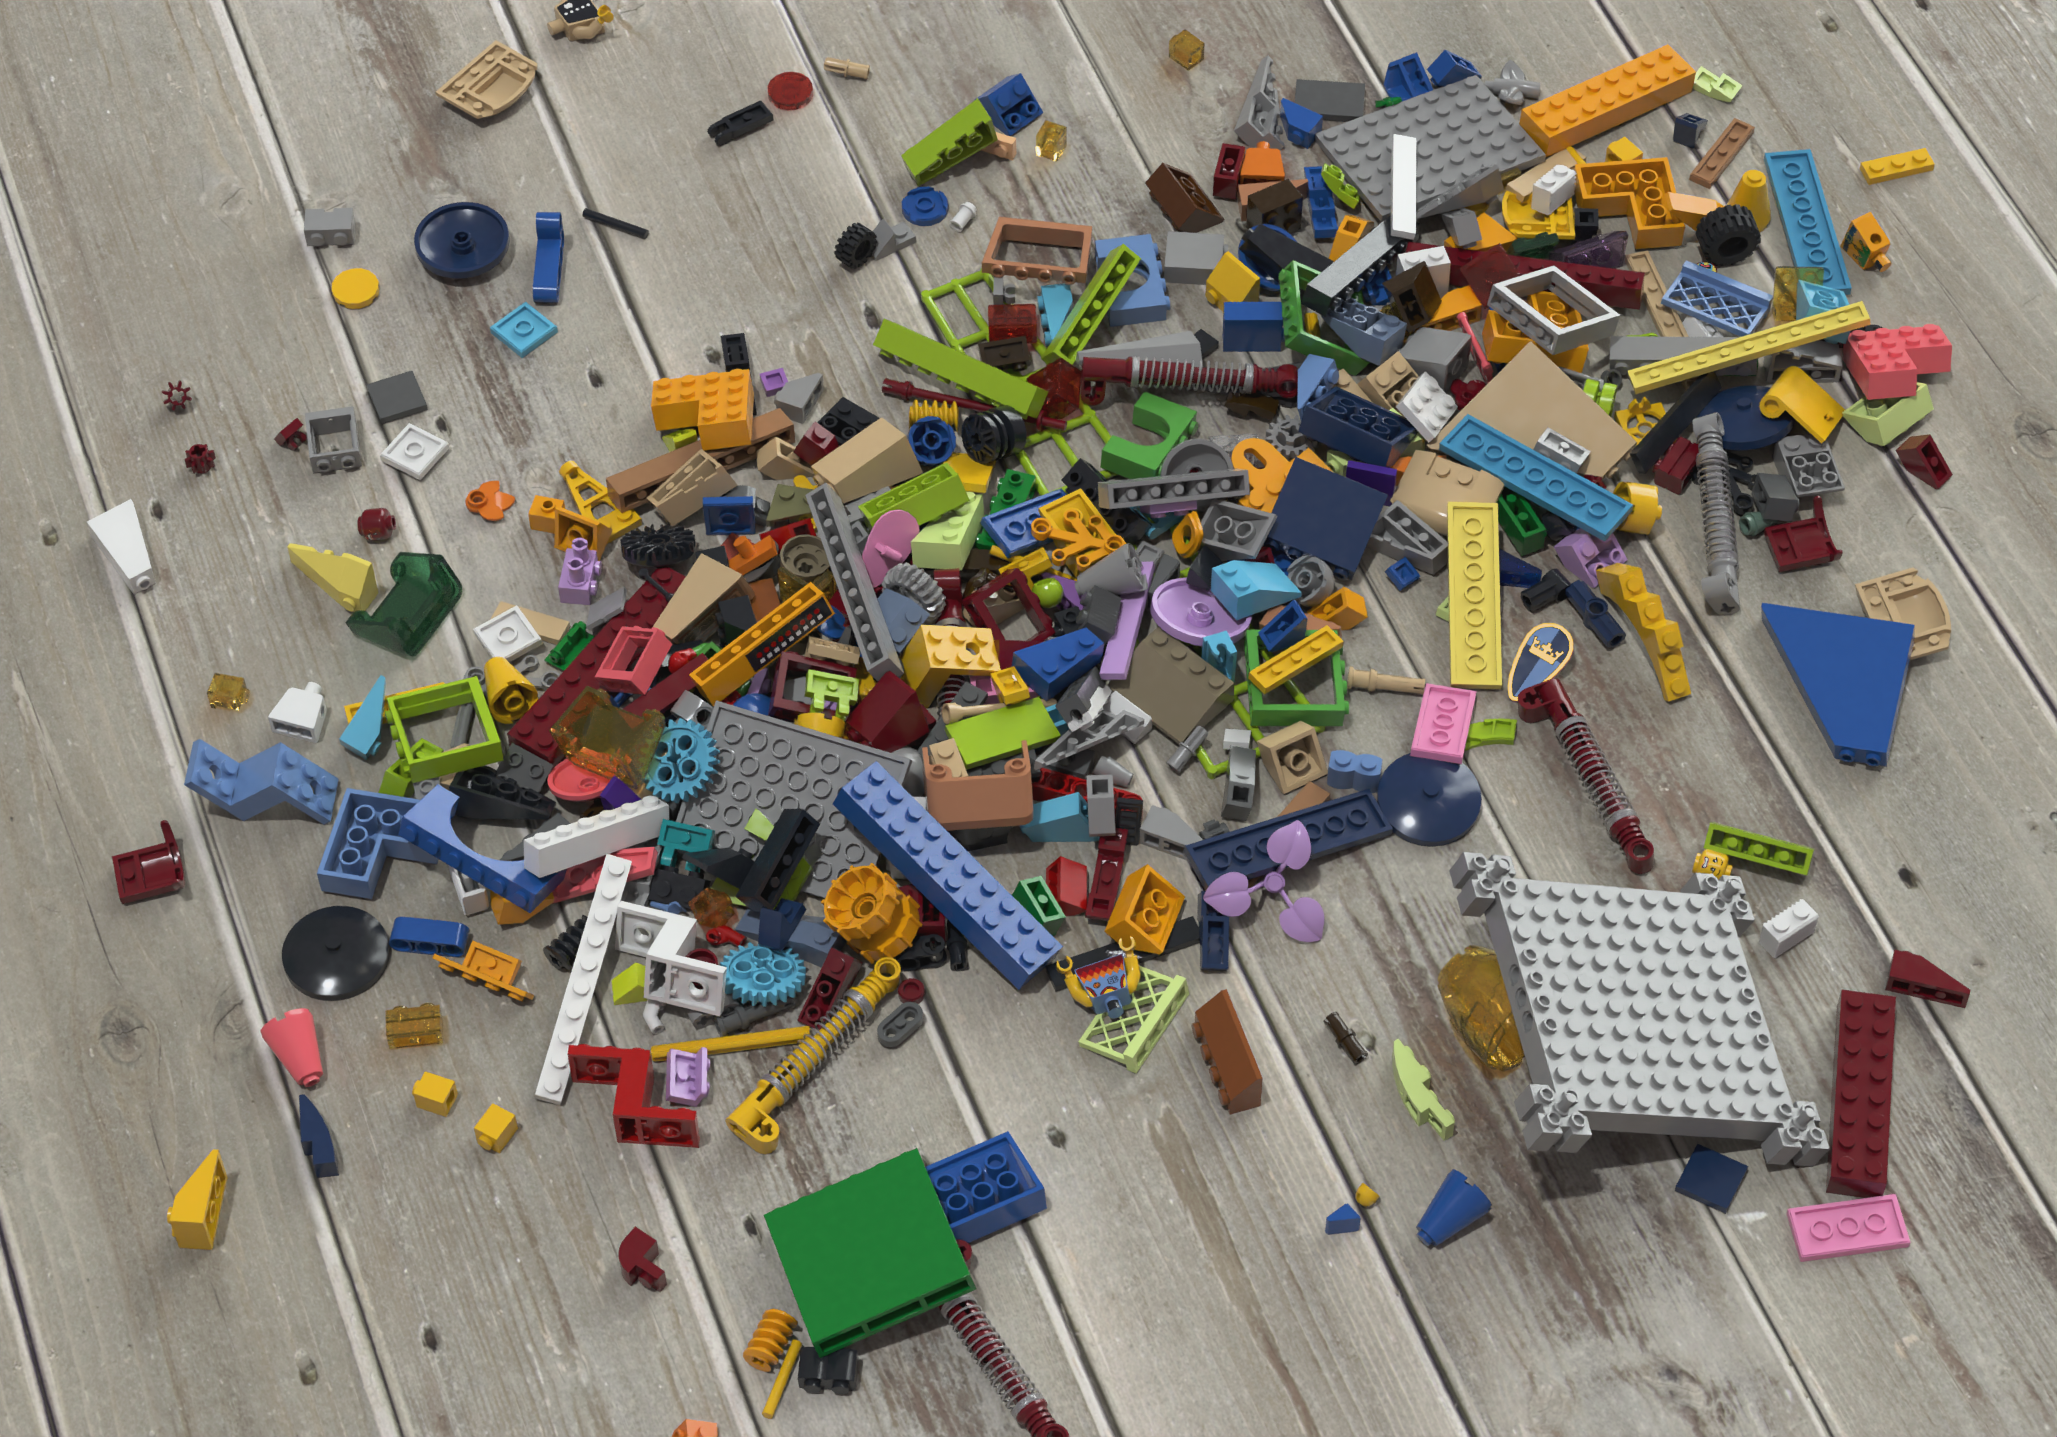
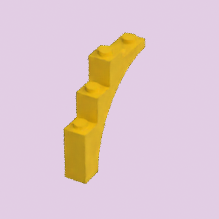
M1621 563L1597 569L1596 574L1601 594L1609 597L1623 610L1643 641L1657 674L1664 700L1669 702L1690 695L1691 690L1680 649L1684 646L1678 622L1665 619L1660 595L1647 592L1642 569Z

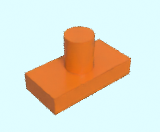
M769 535L752 545L746 536L738 537L733 545L739 554L728 560L729 568L742 575L747 574L778 555L775 541Z

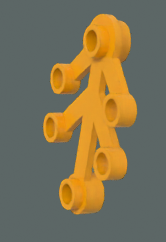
M1072 509L1064 513V523L1069 527H1073L1076 533L1051 528L1050 521L1045 518H1037L1031 524V534L1036 540L1043 541L1047 538L1074 543L1063 549H1055L1052 552L1051 561L1056 566H1063L1067 558L1090 547L1098 549L1088 555L1082 554L1077 557L1076 568L1081 572L1090 568L1092 563L1114 552L1116 549L1112 547L1118 549L1126 544L1121 536L1111 535L1103 524V518L1099 515H1093L1088 520L1089 530L1097 532L1101 539L1094 538L1079 519V513ZM1097 522L1099 525H1093L1092 523ZM1056 556H1061L1063 558L1057 559Z

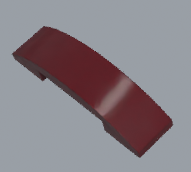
M1115 828L1116 836H1100L1096 867L1085 918L1109 921L1120 886L1128 836L1127 829Z

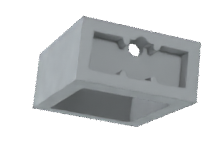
M353 406L305 413L309 458L313 473L362 466L357 421ZM351 430L353 449L317 454L315 435Z

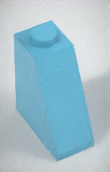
M1079 792L1033 804V820L1026 825H1019L1022 833H1025L1032 842H1096L1100 840V836L1089 837L1088 803Z

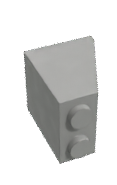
M1420 327L1415 334L1409 335L1402 349L1399 348L1395 353L1399 351L1418 376L1426 371L1436 379L1440 388L1447 393L1452 381L1459 379L1468 368L1472 336L1467 333Z

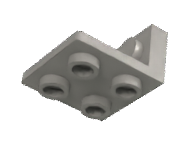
M1550 428L1545 430L1533 449L1576 474L1591 452Z

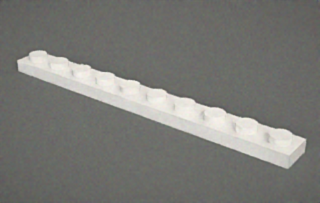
M606 854L536 1089L535 1099L556 1105L561 1104L570 1074L567 1055L569 1045H578L616 918L617 906L621 901L632 861Z

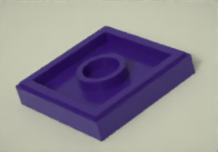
M1348 460L1346 478L1387 494L1384 506L1390 507L1392 505L1390 500L1395 492L1397 469Z

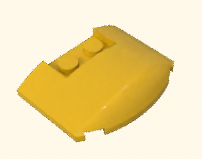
M1506 190L1502 200V216L1509 231L1517 238L1575 240L1572 196L1551 214L1545 215L1531 209L1532 194L1528 200L1522 203L1516 198V194Z

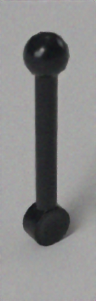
M646 568L638 571L639 577L650 582L665 596L667 602L671 600L674 594L668 593L650 577Z

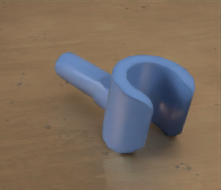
M653 900L650 903L651 907L677 915L682 911L687 912L676 901L671 902L669 905Z

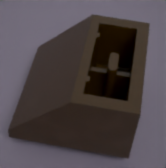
M1425 261L1382 283L1395 316L1407 323L1406 331L1408 333L1430 322L1442 302Z

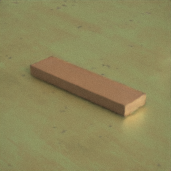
M1734 118L1692 171L1689 180L1710 189L1752 136L1755 127Z

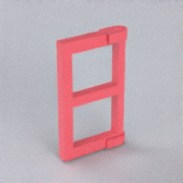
M1459 313L1457 315L1458 324L1462 329V333L1472 336L1470 352L1485 383L1488 384L1493 379L1492 365L1487 361L1469 325L1466 313Z

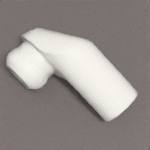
M647 999L642 1015L652 1034H658L664 1029L658 1017V1012L664 1009L663 1006H666V1003Z

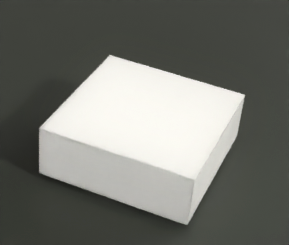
M1225 729L1223 749L1230 750V745L1249 749L1251 730Z

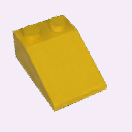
M1081 488L1038 508L1041 518L1050 521L1051 528L1076 533L1073 527L1065 525L1064 513L1070 509L1076 510L1079 513V519L1094 538L1101 539L1097 532L1089 530L1088 520L1093 515L1101 517L1102 515ZM1103 518V524L1106 526L1108 531L1111 533V535L1115 534V532ZM1097 522L1092 523L1093 525H1099ZM1053 539L1057 549H1063L1074 544ZM1090 547L1067 558L1065 564L1076 578L1082 573L1076 568L1077 557L1082 554L1088 555L1098 549Z
M213 1149L176 1194L173 1207L168 1208L167 1222L172 1226V1236L176 1237L179 1248L212 1250L227 1182V1174L217 1149Z

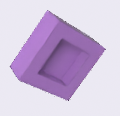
M783 368L760 373V381L767 397L776 395L778 391L782 390L785 383L788 382Z

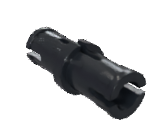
M947 920L948 940L946 945L950 953L951 970L955 969V971H963L967 968L965 952L968 947L967 939Z

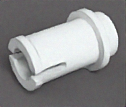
M970 202L961 204L959 212L949 223L951 228L961 232L968 221L976 216V207Z

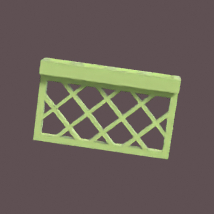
M1139 966L1140 974L1145 977L1146 981L1138 983L1136 991L1149 988L1151 995L1136 999L1133 992L1131 994L1132 1002L1123 1006V1010L1135 1007L1137 1015L1122 1019V1016H1120L1118 1021L1104 1025L1103 1019L1108 1013L1097 1014L1078 1041L1079 1046L1126 1064L1128 1071L1137 1074L1189 995L1186 978L1176 975L1173 979ZM1158 984L1168 986L1165 991L1154 994L1151 987ZM1151 1002L1154 1003L1152 1011L1140 1013L1138 1006ZM1137 1022L1141 1023L1138 1031L1127 1034L1125 1026ZM1122 1027L1124 1035L1109 1039L1107 1031ZM1104 1033L1106 1039L1098 1043L1089 1041L1093 1035ZM1127 1041L1128 1047L1123 1054L1112 1049L1113 1045Z

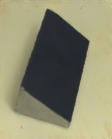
M1204 546L1189 568L1186 583L1210 591L1212 568L1224 563L1207 546Z

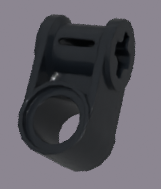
M937 934L915 936L911 942L913 946H908L902 953L896 956L901 971L939 968L947 960L946 951L944 950L945 941Z

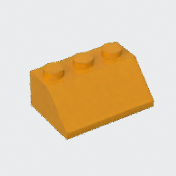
M1147 864L1127 876L1104 932L1118 944L1120 938H1122L1123 947L1129 948L1132 945L1130 938L1132 936L1136 942L1135 950L1161 954L1164 951L1185 896Z

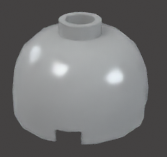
M1309 555L1302 556L1296 559L1287 569V572H1289L1287 577L1302 592V597L1294 599L1299 605L1314 607L1331 595L1335 583L1333 572L1321 559L1310 557Z

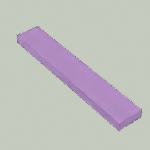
M1142 562L1143 566L1140 567L1142 575L1146 574L1147 590L1120 595L1122 599L1120 601L1115 633L1108 641L1099 673L1101 680H1126L1148 591L1155 571L1154 562Z

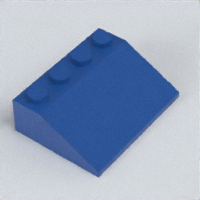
M1009 1131L926 1166L955 1238L964 1240L967 1243L1047 1209L1045 1189Z

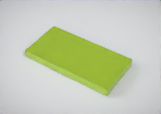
M1039 697L945 725V732L948 738L955 739L966 770L1022 753L1021 741L1027 740L1029 751L1055 743L1061 737Z

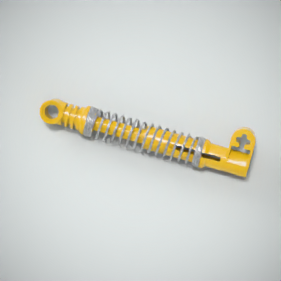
M891 957L879 959L874 969L857 987H851L843 994V999H838V1005H832V1011L826 1012L827 1017H821V1023L815 1022V1028L809 1029L810 1035L804 1034V1040H798V1046H792V1052L787 1051V1057L780 1058L781 1064L775 1063V1069H769V1074H764L757 1082V1088L725 1120L728 1128L736 1136L760 1154L772 1153L777 1148L779 1126L768 1114L776 1106L779 1107L785 1104L792 1096V1092H797L798 1086H802L804 1080H808L810 1075L815 1073V1069L820 1068L821 1063L826 1062L827 1057L832 1056V1051H837L838 1046L843 1045L844 1040L848 1039L850 1034L855 1032V1028H859L861 1023L865 1022L873 1014L875 1005L887 993L897 989L901 971L898 961ZM883 973H889V974H891L892 976H891V977H884V976L881 975V974H883ZM840 1001L845 1003L843 1007L840 1005ZM834 1007L840 1010L836 1013ZM828 1013H831V1014H833L834 1016H833L832 1018H830L829 1015H828ZM823 1019L828 1020V1022L824 1024ZM853 1021L859 1022L858 1026H855ZM817 1024L822 1026L820 1030L818 1029ZM848 1027L853 1028L852 1032H849ZM811 1030H813V1031H815V1032H817V1033L813 1036ZM842 1033H847V1037L844 1038ZM837 1038L842 1039L841 1043L837 1042ZM831 1044L836 1045V1048L832 1049ZM826 1050L831 1051L829 1055H827Z

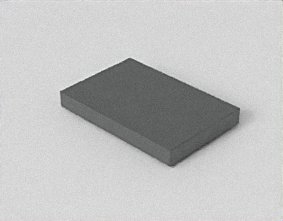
M1297 79L1295 103L1322 115L1323 120L1351 121L1363 116L1365 83Z

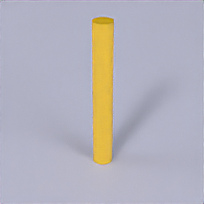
M792 1340L763 1409L762 1415L765 1418L772 1419L802 1347V1343L798 1340Z

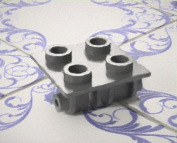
M512 743L503 758L504 761H501L496 775L505 780L512 778L517 781L516 786L524 790L533 789L540 793L544 784L548 783V776L554 765Z

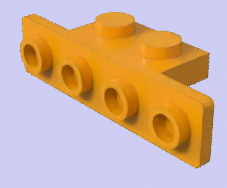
M473 940L462 965L440 955H433L432 959L440 961L438 965L440 968L452 973L455 968L463 971L462 977L474 982L478 978L486 981L484 986L498 992L501 987L509 990L508 996L523 1002L524 997L533 1000V994L512 986L522 963L517 958Z

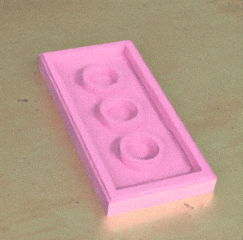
M1426 683L1410 756L1462 764L1477 691Z
M1896 1194L1787 1209L1786 1214L1800 1262L1907 1248L1911 1243Z

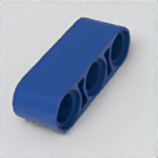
M397 917L394 920L389 945L394 950L401 952L461 957L465 952L470 929L458 922Z

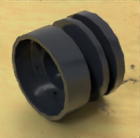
M1008 405L971 414L964 420L962 425L961 437L963 446L967 454L980 464H987L1001 458L1017 455L1024 449L1026 444L1027 432L1025 423L1021 415Z

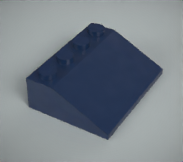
M1337 386L1306 406L1298 430L1307 439L1326 444L1329 449L1341 451L1353 460L1388 468L1396 463L1418 433L1416 428L1405 417Z

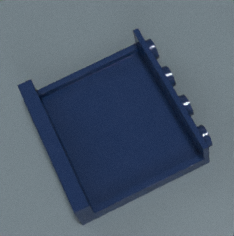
M1295 457L1271 512L1276 514L1277 519L1264 542V546L1270 547L1272 551H1282L1293 560L1306 555L1317 557L1330 567L1335 577L1352 581L1388 495Z

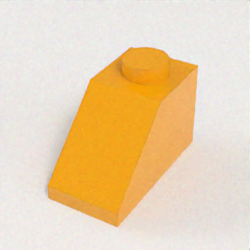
M1342 587L1327 597L1322 603L1307 611L1308 614L1316 618L1334 622L1341 626V630H1349L1368 618L1364 597L1346 587Z

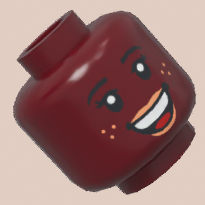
M386 508L366 509L357 520L359 534L368 541L389 539L392 531L396 529L395 516L391 515Z

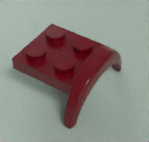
M1820 496L1813 498V518L1766 527L1764 529L1765 538L1779 572L1833 562L1842 557L1843 551L1841 549L1837 550L1831 539Z
M167 820L160 822L165 843L112 856L119 899L122 904L185 887L181 855Z

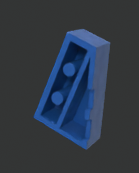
M1083 628L1013 652L1012 667L1014 666L1023 681L1047 702L1102 661L1104 642L1088 628Z

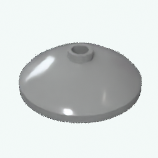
M1190 439L1178 444L1167 454L1161 467L1160 476L1190 473L1194 468L1197 469V472L1233 469V464L1229 455L1218 444L1206 439ZM1226 497L1214 498V499H1218V500H1222V501H1223ZM1213 498L1197 500V509L1189 510V512L1207 511Z

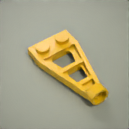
M568 461L561 466L559 474L566 481L579 514L613 529L607 544L642 525V519L634 509L621 513L608 497L607 488L583 472L575 461ZM587 487H591L597 494L584 501L579 492ZM602 502L609 504L615 509L599 519H595L591 508Z

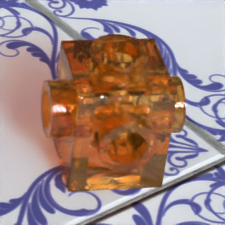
M708 887L688 902L695 919L702 926L710 928L724 926L728 919L735 915L731 907L732 901L725 892Z

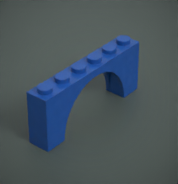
M439 784L403 816L399 836L529 913L565 878L567 869L539 878L524 868V860L501 861L491 859L468 848L456 836L451 825V819L456 813L459 796Z

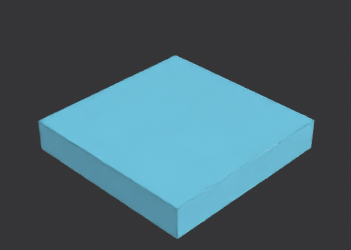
M524 302L492 325L490 332L523 358L558 333L556 325L531 305Z

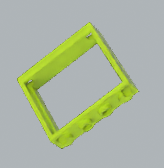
M477 676L387 698L389 710L385 711L388 724L393 723L390 726L393 741L398 740V742H395L398 756L404 757V759H401L404 774L409 773L412 783L504 761L501 741ZM470 702L473 703L486 742L423 758H413L401 719Z

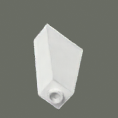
M131 499L87 521L92 539L133 594L145 590L156 583L135 507Z

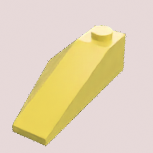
M292 543L287 546L291 562L346 610L355 611L363 615L378 595L371 562L348 553L337 556L331 550H325L324 553H320L309 546Z

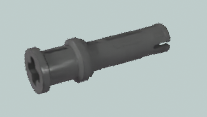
M787 996V1002L779 999L777 1000V1005H773L770 1001L767 1002L766 1007H763L761 1002H757L755 1006L751 1005L745 1008L737 1006L734 1008V1011L721 1016L714 1015V1024L720 1037H724L727 1033L740 1028L742 1030L747 1029L750 1023L794 1007L795 1000Z

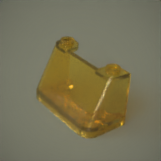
M586 686L551 727L549 732L565 757L574 765L610 780L613 776H616L628 787L638 789L645 780L666 724L664 722L665 717L656 709H646L641 717L613 706L610 702L609 694L603 689L599 688L597 690Z

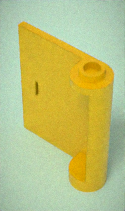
M1790 366L1783 371L1761 399L1759 405L1762 414L1768 418H1777L1786 410L1821 444L1843 417L1842 412L1845 411L1811 377L1796 366Z

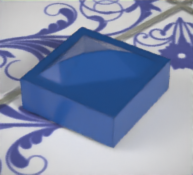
M1406 557L1385 571L1399 591L1420 578V574Z

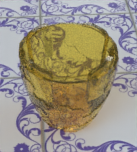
M1469 945L1464 949L1465 954L1457 953L1441 969L1437 978L1439 982L1437 986L1451 1018L1450 1021L1466 1046L1488 1068L1502 1072L1519 1066L1525 1055L1497 956L1493 949L1479 945Z

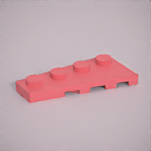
M655 847L622 849L610 853V855L632 861L626 882L654 874L658 852ZM606 855L567 868L564 880L552 891L554 896L552 904L595 892Z

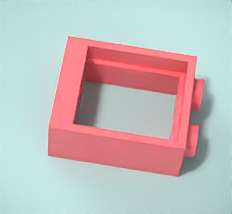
M622 626L595 678L608 691L645 695L672 643L665 637V633L658 628L652 627L648 629L639 626ZM645 647L633 671H625L637 648Z

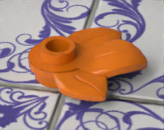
M488 481L483 483L479 489L469 492L465 503L468 510L479 513L482 518L490 521H499L504 518L503 511L509 509L514 504L515 497L500 492L499 481Z

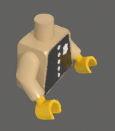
M561 0L554 7L556 20L548 22L547 27L552 36L563 32L568 40L572 42L580 39H593L596 35L605 33L604 22H611L614 16L607 5H602L597 9L592 0Z

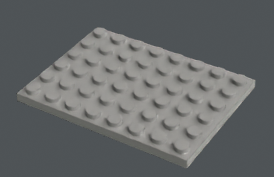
M1477 75L1467 77L1461 81L1448 84L1315 134V142L1333 164L1342 170L1346 180L1357 189V193L1381 222L1391 215V149L1393 134L1416 138V210L1482 167L1497 164L1501 178L1545 162L1546 154Z
M716 700L706 730L712 733L710 738L717 741L713 747L720 750V753L714 756L720 763L713 765L718 774H710L709 777L713 780V784L705 782L706 792L698 789V798L689 794V802L682 801L676 822L715 830L711 850L729 847L738 852L742 848L754 855L752 860L755 861L766 841L744 829L754 810L758 809L775 826L784 809H804L820 823V826L803 855V858L813 869L800 891L822 898L826 897L832 885L831 880H836L848 871L851 865L858 867L869 866L870 863H873L878 868L882 853L833 805V802L843 786L875 761L904 788L912 760ZM677 849V853L683 855L684 853H689L688 851Z

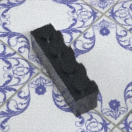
M1080 458L1061 479L1067 486L1065 490L1068 494L1081 488L1115 534L1121 536L1126 544H1132L1134 547L1152 526L1135 507L1116 509L1099 507L1098 482H1107L1108 480L1091 463Z
M784 809L735 897L752 911L760 912L761 908L773 910L820 823L804 809Z

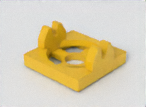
M1643 397L1640 403L1637 402V399H1633L1628 405V409L1615 411L1614 418L1638 445L1649 433V431L1642 433L1638 428L1640 426H1649L1652 429L1657 424L1646 421L1644 415H1653L1660 420L1666 412L1661 402L1650 404L1649 400ZM1636 417L1638 422L1636 427L1627 428L1629 420Z

